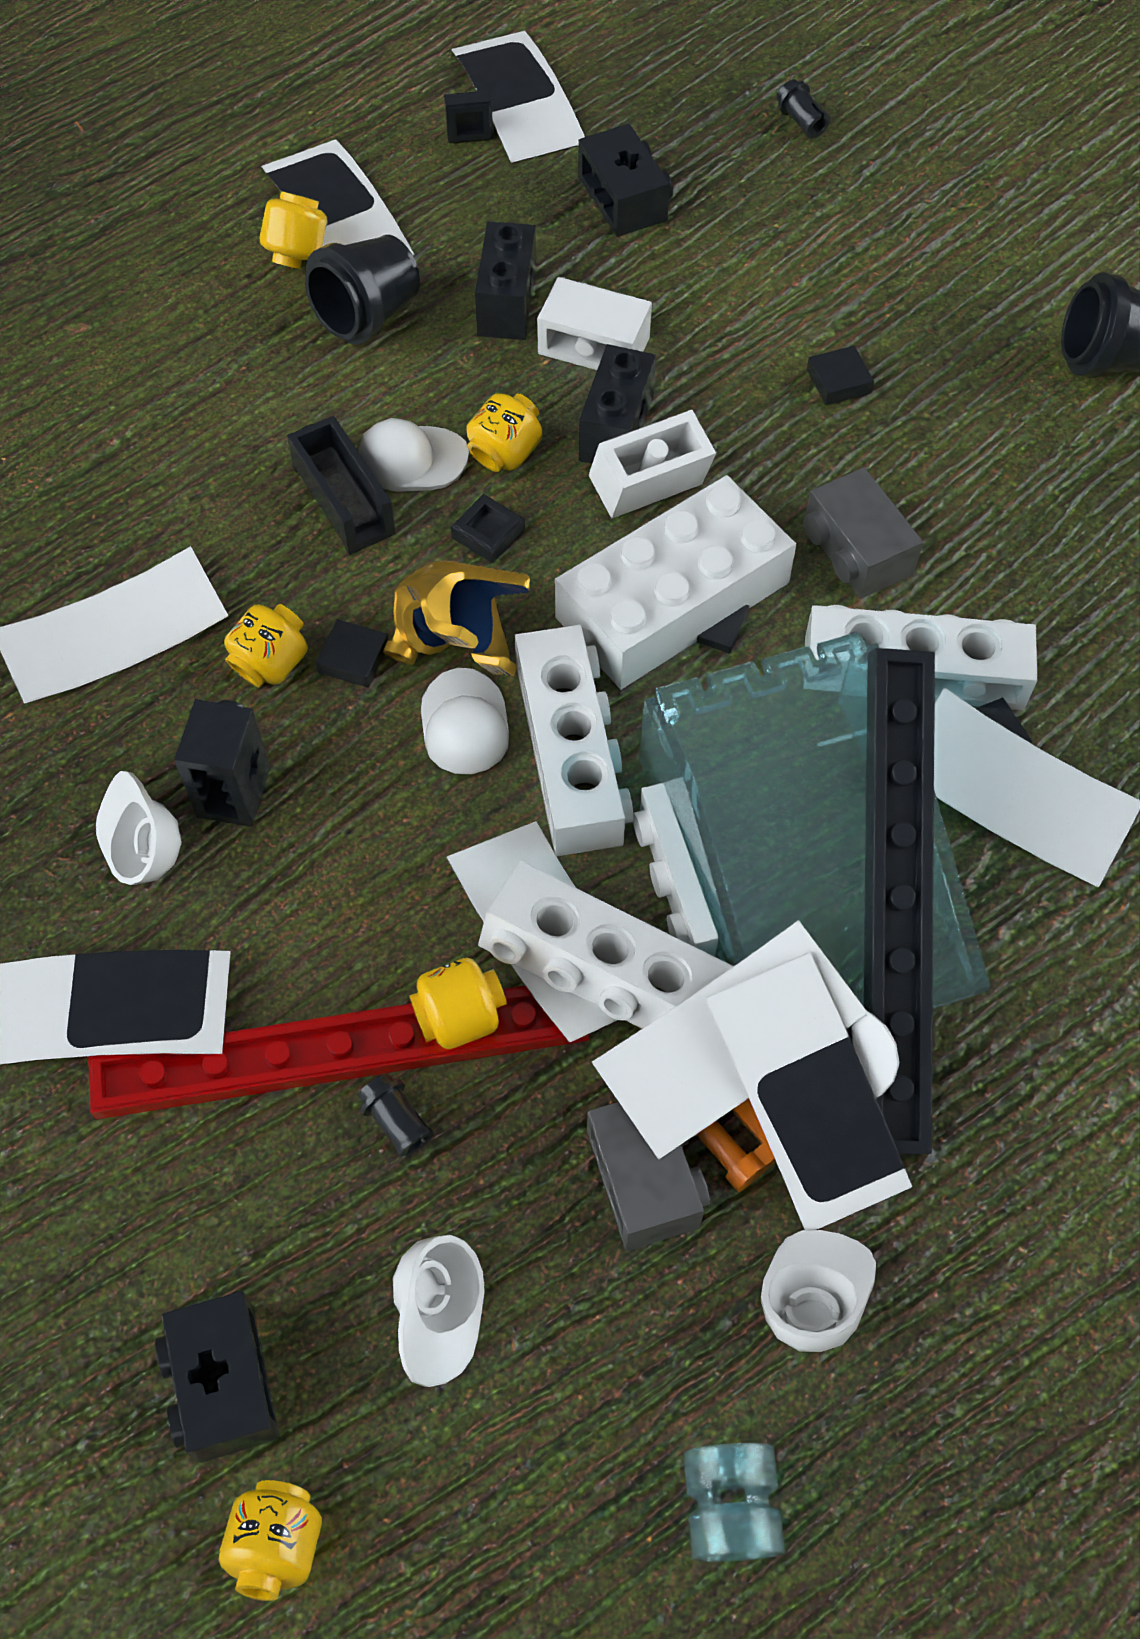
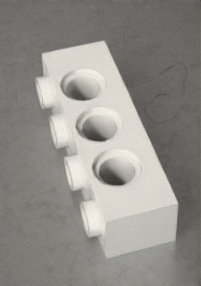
M812 605L805 636L803 691L867 697L868 652L874 648L935 652V702L943 688H946L971 706L979 707L1003 697L1011 710L1024 711L1037 683L1035 624L1015 623L1006 619L994 621L966 619L948 614L931 616L908 614L898 610L873 611L850 609L842 605Z
M581 625L515 634L517 672L556 857L623 846L625 823L633 822V807L628 788L618 789L615 773L622 772L621 754L617 739L607 740L604 725L611 724V715L606 691L596 692L594 679L600 678L596 646H586ZM560 688H567V689H571L572 691H570V692H557V691H555V690L560 689ZM568 735H579L584 738L581 740L572 741L567 740L564 737ZM579 783H590L596 787L591 790H579L573 786Z
M519 860L487 910L478 946L490 951L501 962L515 964L545 979L553 988L562 992H571L583 999L596 1003L610 1017L617 1020H626L642 1029L734 967ZM600 960L607 961V962H609L610 964H606V963H604V962H602V961H600ZM655 987L661 988L666 992L659 991Z

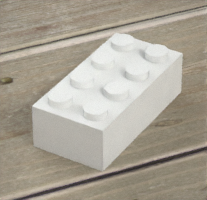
M726 475L555 578V618L563 627L581 625L586 646H596L600 668L622 690L696 643L699 634L745 605H749V608L787 585L790 581L796 543Z

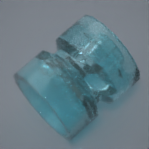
M736 1443L704 1446L685 1451L683 1458L686 1495L698 1502V1509L688 1518L692 1560L699 1562L744 1561L771 1558L785 1554L781 1511L770 1505L768 1499L778 1489L774 1447L759 1443ZM744 1489L746 1502L721 1504V1490Z

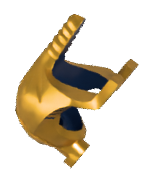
M435 561L421 567L406 577L395 591L393 612L396 631L393 640L387 641L383 651L384 654L399 662L413 665L419 652L432 655L443 651L450 645L475 648L471 655L476 663L494 675L514 676L518 666L510 661L509 650L494 597L496 595L501 596L502 594L528 593L530 590L529 576L524 573L519 574L517 572L496 570L452 561Z

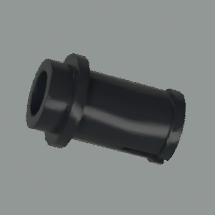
M792 79L780 88L777 93L779 111L784 115H790L809 139H812L813 135L815 138L820 136L828 128L831 117L810 95L809 85L804 81Z
M385 1073L370 1081L359 1092L358 1097L363 1103L360 1111L364 1116H373L397 1149L398 1155L401 1158H406L425 1146L433 1137L434 1132L430 1127L428 1128L403 1094L405 1084L400 1079L393 1080L390 1074Z

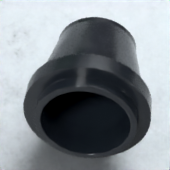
M386 234L347 245L328 243L314 250L306 264L305 288L309 303L321 324L334 336L344 339L350 344L358 345L377 336L382 329L383 323L406 302L416 296L420 288V274L417 263L408 247L397 237Z
M1105 272L1094 275L1077 290L1068 306L1062 327L1061 348L1067 365L1073 374L1096 378L1106 372H1140V290L1129 286L1127 281L1120 275Z

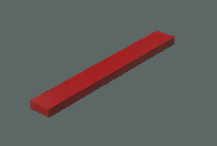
M526 985L503 989L507 1004L496 1008L499 1019L496 1031L453 1049L443 1048L436 1039L426 1042L412 1003L224 1033L222 1054L160 1053L88 1056L90 1113L95 1120L585 1042L589 1041L590 1034L569 1042L539 1005Z

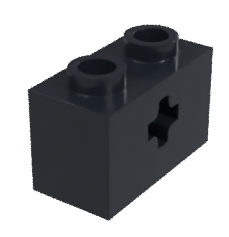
M630 123L578 139V177L616 237L668 221L669 199L673 197L672 181L665 170L661 171L652 157L648 143L645 140H640Z
M487 221L475 289L477 336L526 340L536 276V225Z
M606 344L579 419L580 462L592 464L599 443L643 428L653 399L656 354Z
M195 699L174 761L196 817L252 827L271 769L252 708H246L230 700L210 702Z
M243 1290L161 1314L165 1336L155 1339V1347L163 1378L173 1377L177 1404L168 1406L167 1415L175 1447L185 1446L186 1453L197 1462L202 1463L280 1439L254 1306ZM218 1364L227 1374L218 1378L219 1391L210 1393L201 1383L211 1378L210 1367Z

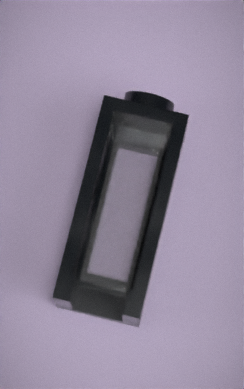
M334 415L317 423L309 424L287 435L294 471L298 472L341 538L349 555L396 534L390 498Z

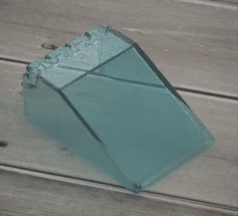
M856 632L818 643L817 654L819 660H816L809 646L763 658V676L760 675L753 661L709 673L706 676L709 691L704 692L697 677L656 688V697L644 700L640 762L649 785L663 783L670 798L719 937L716 950L720 960L732 966L737 965L799 920L863 1006L868 652L874 648H879L878 644L868 646L865 638H862ZM935 790L933 1009L987 992L990 987Z

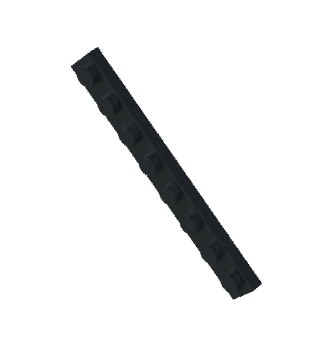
M874 648L868 652L863 1007L887 1026L897 1044L899 1066L895 1080L883 1095L877 1097L876 1100L898 1153L932 1154L935 652Z

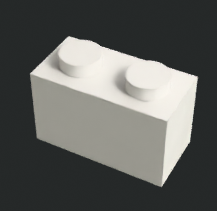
M558 277L537 318L538 354L597 370L606 344L643 352L650 338L652 302Z
M689 410L599 443L589 477L612 519L702 485L716 452L693 410Z

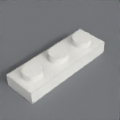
M660 783L641 788L640 811L633 813V825L640 846L649 845L655 861L650 863L649 867L656 895L659 898L667 896L672 914L667 915L669 934L715 957L719 937L665 784Z

